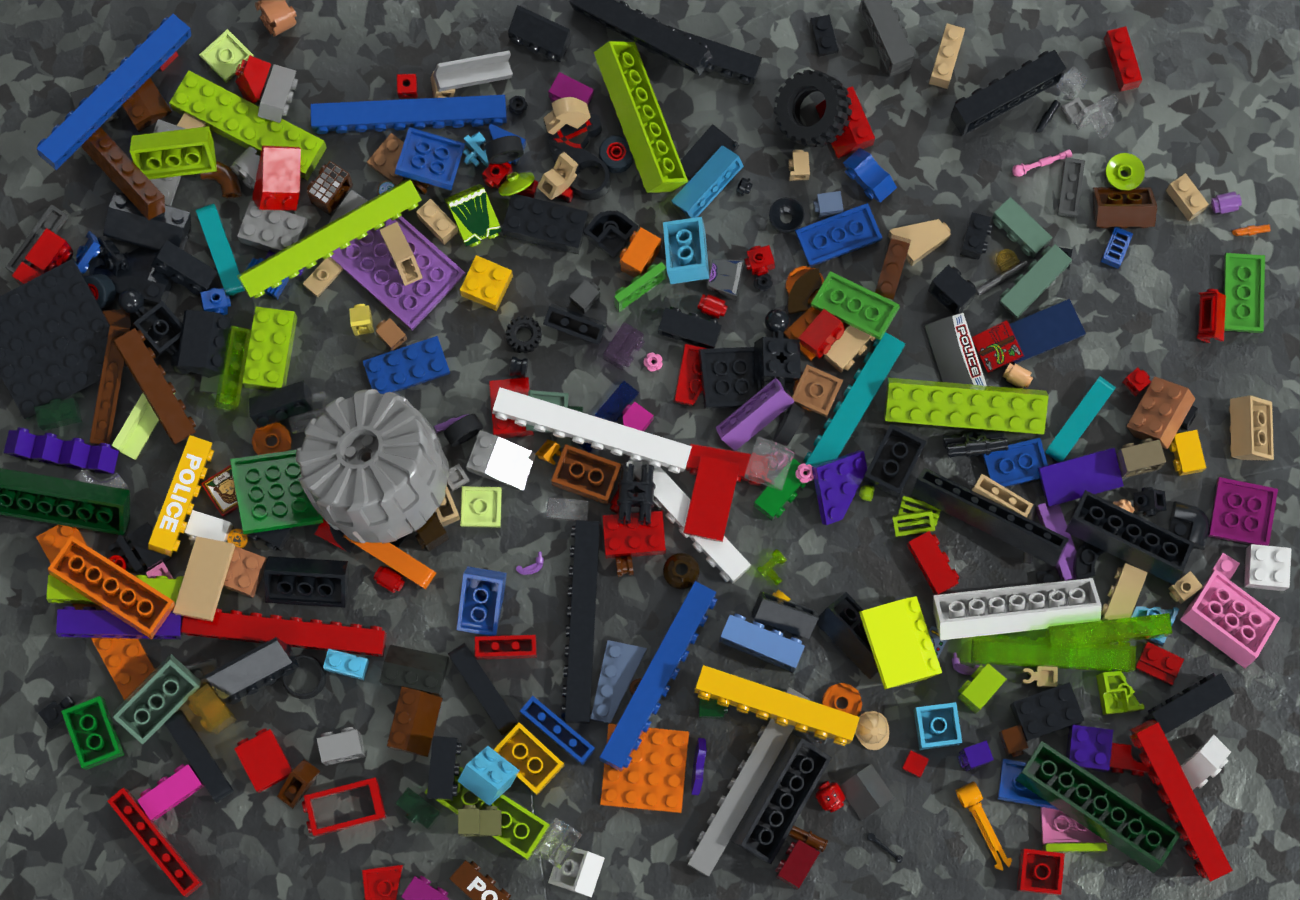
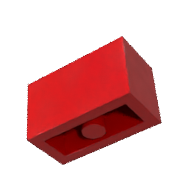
M823 309L800 335L799 340L805 349L820 359L823 354L829 352L831 345L843 336L845 328L841 320Z

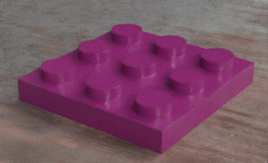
M1219 477L1217 479L1208 536L1250 545L1269 546L1278 489Z

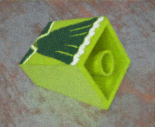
M477 184L444 199L452 219L457 225L462 241L466 246L474 247L481 243L480 240L495 238L499 235L498 232L502 231L482 185Z

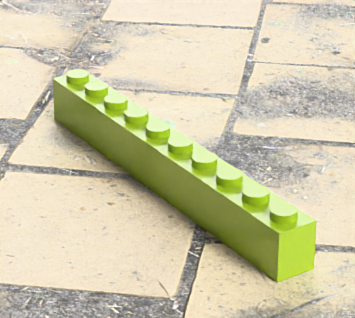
M406 179L237 275V278L248 297L254 296L256 299L265 294V289L269 287L274 289L282 284L281 280L287 277L291 279L300 274L299 270L306 267V269L313 267L317 264L316 260L322 257L323 259L329 258L337 248L342 250L351 245V240L364 238L368 235L367 231L372 228L377 230L383 227L386 220L391 219L393 221L402 216V211L406 209L410 211L418 207V202L422 201L411 179Z

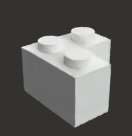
M1215 735L1204 742L1181 765L1192 790L1196 787L1201 789L1208 782L1207 778L1209 776L1214 778L1228 762L1226 758L1231 751Z

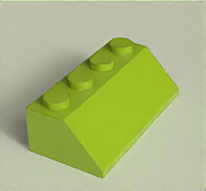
M209 126L133 135L131 138L130 153L133 162L149 180L217 171L214 141Z

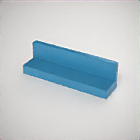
M721 146L672 199V203L683 210L687 219L698 217L744 167L740 157L726 147Z

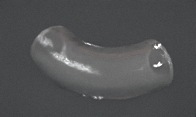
M86 469L73 478L74 481L121 489L129 488L117 472L108 478L100 479L96 478Z

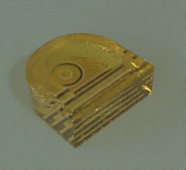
M1009 249L1001 250L996 258L997 265L1002 273L1020 263L1016 254Z

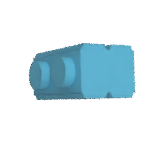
M328 649L323 669L364 681L369 660Z

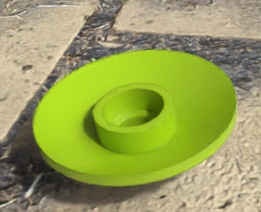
M1130 153L1115 155L1106 166L1107 180L1114 188L1121 191H1130L1137 188L1145 176L1143 163L1138 157ZM1122 171L1127 173L1126 177L1121 175Z
M513 172L507 176V179L499 187L498 192L502 196L519 193L533 183L535 176L531 172Z

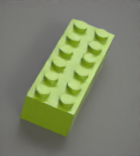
M460 767L459 776H455L454 784H458L457 797L453 796V801L435 800L457 815L458 809H463V805H475L480 810H485V806H489L458 782L464 770L462 767ZM502 794L490 805L497 806V810L502 811V836L491 837L526 860H529L550 828V824Z

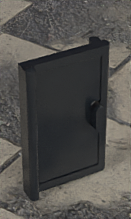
M712 124L680 160L686 177L691 180L721 146L735 152L739 147L738 143L734 142Z

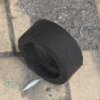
M518 136L500 137L485 145L488 162L492 164L511 162L524 154L521 139Z
M469 414L451 424L444 431V435L451 447H455L476 436L483 429V425L476 414Z

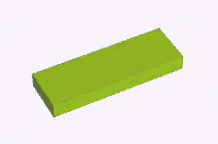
M1048 843L1043 845V851L1057 853L1107 851V843Z

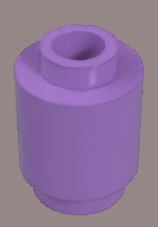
M1235 191L1211 198L1214 213L1224 214L1238 211L1239 206H1242L1241 197L1239 194L1236 195Z

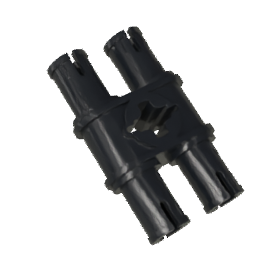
M985 429L943 436V444L947 448L948 458L957 456L971 458V456L984 454L988 456L991 452L1008 450L1007 438H1004L1003 431H985Z
M627 463L622 464L621 481L618 483V523L624 524V516H626L625 524H630L631 507H639L638 524L644 525V517H646V525H650L651 508L655 505L653 501L654 489L656 488L653 482L654 466L649 465L647 472V464L642 465L641 482H634V465L629 464L627 472ZM635 492H638V497L634 496Z

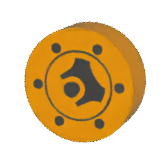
M233 529L229 532L227 541L228 543H233L236 547L244 548L248 543V536L243 534L242 529Z

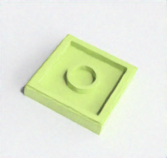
M228 29L199 54L226 83L235 76L237 65L241 63L242 59L245 60L249 55L254 57Z
M462 486L460 526L501 528L502 487Z

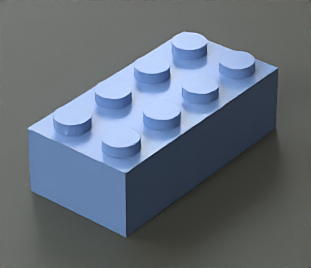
M736 613L734 616L729 615L719 642L794 673L805 647L802 645L801 640L794 637L790 639L785 638L782 632L772 629V631L766 630L763 624L753 621V624L745 621L746 618Z

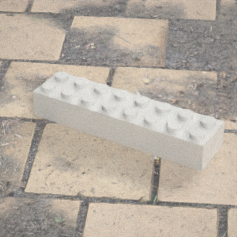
M1093 578L933 595V614L940 640L1100 623L1101 602Z

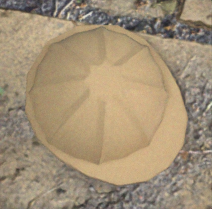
M876 711L864 712L859 716L855 735L867 749H881L889 740L887 719L883 714Z

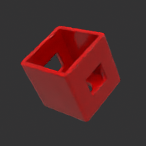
M397 74V94L399 99L418 98L416 74ZM410 81V85L408 87H405L403 85V82Z

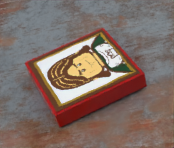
M231 465L201 483L222 517L238 508Z

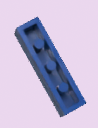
M534 696L520 710L521 715L581 765L595 751V747Z

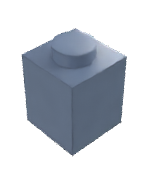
M841 191L817 194L816 201H813L814 212H818L819 218L832 217L843 212Z

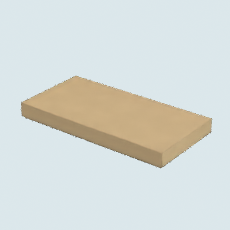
M196 536L174 607V614L213 621L235 549L233 543Z

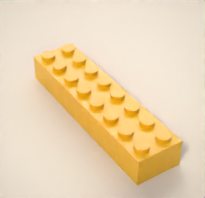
M705 665L702 667L695 688V693L698 694L697 697L709 701L711 698L717 700L718 705L724 707L732 705L737 707L736 710L748 714L750 711L756 713L755 717L763 720L771 718L776 720L775 723L787 727L789 724L795 726L794 730L802 733L810 731L817 738L825 740L828 737L834 739L833 743L841 746L852 742L860 718Z

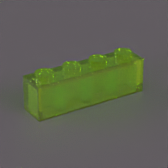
M236 326L229 328L223 373L219 377L214 407L234 411L239 406L251 335L250 329Z

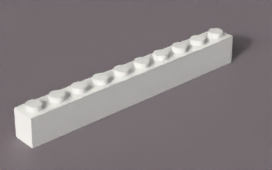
M501 387L499 388L492 414H495V417L500 420L506 421L507 418L515 420L514 423L517 425L526 426L528 424L534 426L533 429L545 432L547 430L553 432V435L559 438L567 436L572 438L573 442L584 444V442L592 444L591 447L603 450V448L611 450L610 453L614 455H629L631 460L638 462L645 460L649 462V465L660 468V466L668 467V471L677 474L680 471L684 472L692 446Z

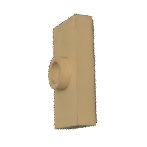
M329 257L304 281L303 285L316 297H319L343 271V268Z

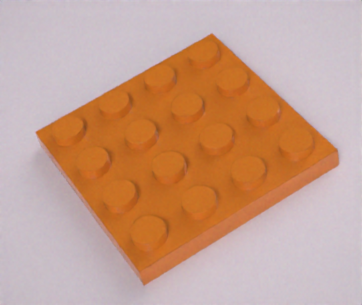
M608 724L607 743L617 724ZM649 728L647 733L642 732L640 736L642 742L637 751L633 749L630 755L632 761L628 768L624 767L620 772L604 763L600 805L672 813L682 812L689 739L688 731Z

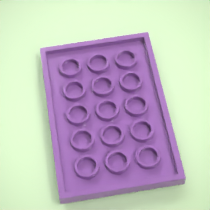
M400 216L393 221L391 219L384 222L385 225L377 230L372 228L367 231L368 235L360 240H357V238L351 240V245L342 250L337 248L330 257L413 331L466 273L406 219ZM398 222L414 254L423 277L406 286L380 233V229Z

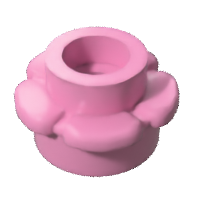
M653 352L649 353L644 358L643 364L648 371L654 372L661 369L663 365L662 357Z
M804 463L800 464L795 472L796 478L802 483L812 481L814 479L813 466Z

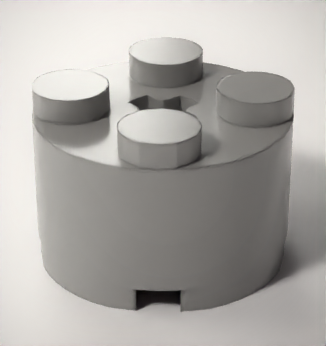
M251 146L233 162L230 168L237 175L240 174L244 178L243 183L248 188L254 189L260 156L255 154L257 150Z

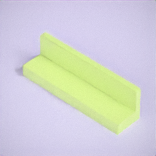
M143 393L112 444L115 450L134 460L138 458L159 422Z

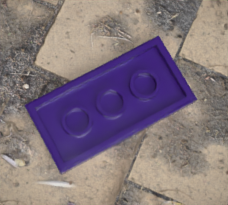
M1113 447L1038 468L1048 507L1079 499L1085 490L1092 494H1097L1124 486L1116 451Z

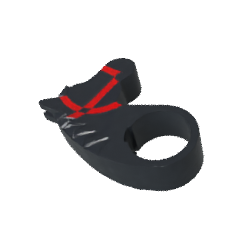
M590 113L591 118L578 129L565 124L554 135L549 133V146L554 164H556L559 155L563 152L578 164L575 171L577 176L581 172L579 170L588 167L599 168L605 173L604 182L596 189H582L577 185L576 178L569 186L573 193L586 200H596L608 192L611 178L607 165L601 159L584 150L589 143V139L598 136L602 131L599 117Z

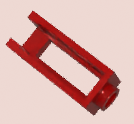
M1207 289L1206 292L1199 293L1200 309L1197 339L1210 343V338H1214L1221 342L1224 341L1226 295L1220 293L1217 289Z

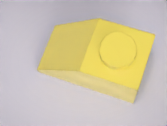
M357 304L354 305V308H349L350 324L354 335L374 333L369 305Z

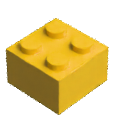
M476 255L460 288V294L462 297L497 311L513 278L512 270Z

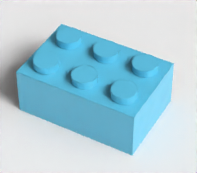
M702 217L663 222L666 267L670 284L710 279L706 233Z

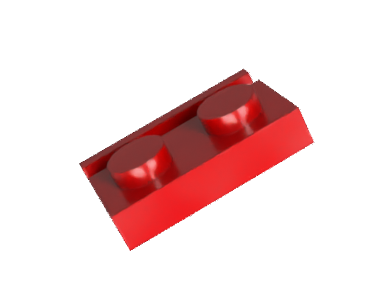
M1146 642L1134 669L1172 686L1184 658L1150 642Z

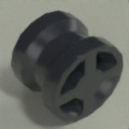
M512 356L509 375H520L521 378H526L528 359L524 358L521 360Z

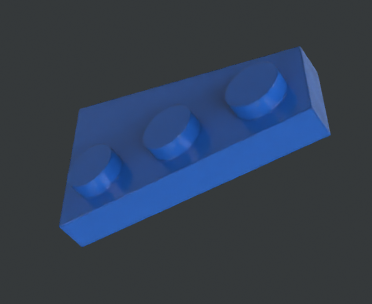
M90 231L85 236L88 238L85 246L79 247L76 255V263L82 274L87 271L88 263L92 257L95 258L100 252L99 247L101 245L96 235Z

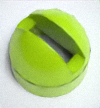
M864 485L860 488L859 496L861 499L871 502L874 486Z

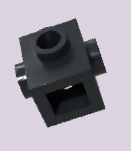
M1153 487L1141 488L1140 492H1135L1133 501L1135 513H1142L1144 517L1156 516V512L1167 511L1165 491L1153 489Z

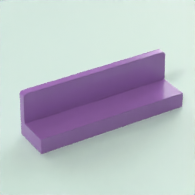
M775 378L716 427L721 440L736 451L795 401L784 391L781 382Z
M1046 503L1040 504L1035 509L1040 524L1069 538L1063 555L1056 565L1060 580H1074L1073 562L1077 552L1071 535L1065 532L1067 524L1060 505L1048 507Z

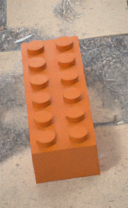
M73 536L68 539L48 567V572L51 576L150 639H153L175 607L172 599Z

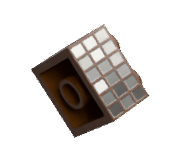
M329 161L327 165L324 164L321 167L318 178L310 182L307 187V193L313 205L331 216L353 186L348 172Z

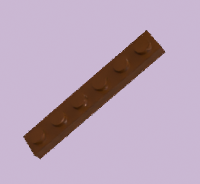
M110 325L89 443L110 444L124 360L112 340L129 331L130 328Z

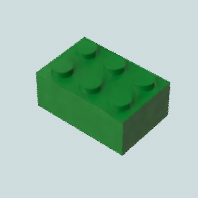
M98 696L61 711L82 769L88 770L124 756L103 697Z

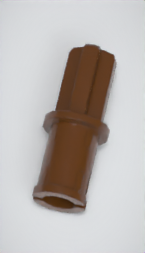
M794 825L788 836L801 840L821 852L825 850L828 840L816 836L812 831L807 832Z

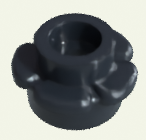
M514 96L509 100V110L515 112V114H522L528 107L525 98L522 96Z
M742 177L739 181L736 192L741 193V196L750 193L753 186L750 183V178L745 179Z
M769 274L755 276L754 286L759 291L765 292L772 287L773 281Z

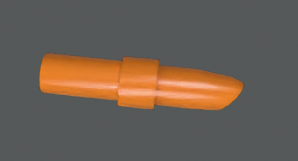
M1269 224L1252 225L1232 230V234L1235 236H1251L1270 232L1271 229Z

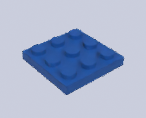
M409 127L395 174L452 190L465 143Z

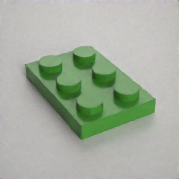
M662 262L658 265L655 263L647 269V273L643 276H636L628 287L625 288L623 286L618 289L614 296V305L618 312H621L665 280L666 266Z

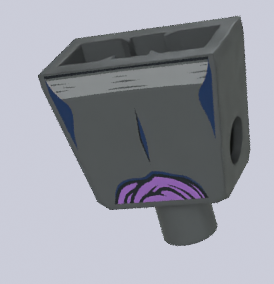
M713 259L709 269L710 279H704L708 281L707 291L736 301L744 260Z

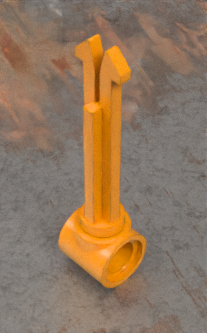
M973 781L955 790L963 808H968L969 812L972 813L997 863L994 867L1003 871L1002 862L996 852L997 850L1007 867H1010L1012 859L1011 857H1006L982 808L980 801L983 800L977 784Z

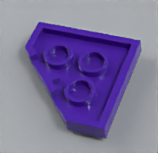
M861 450L812 467L823 525H829L844 518L867 472L865 453Z

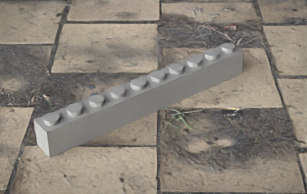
M790 687L787 691L782 690L783 692L810 700ZM769 718L770 721L767 726L762 725L757 734L760 736L757 744L754 742L751 744L747 751L750 754L748 760H742L737 769L740 774L737 779H731L727 786L730 789L726 797L722 795L717 804L720 807L717 814L712 813L708 819L707 824L710 825L706 832L702 830L696 840L699 842L696 850L692 848L686 858L689 860L688 866L707 877L710 876L795 726L788 724L787 727L776 724V720Z

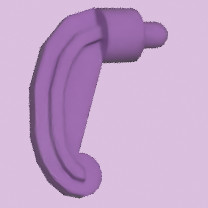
M538 552L535 564L523 569L521 566H517V572L529 575L542 569L544 563L542 552Z
M953 653L952 666L958 673L972 675L979 667L975 665L974 668L960 664V658H957V653Z

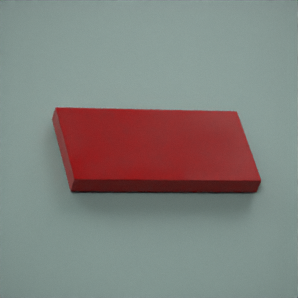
M701 455L684 534L723 542L740 464Z

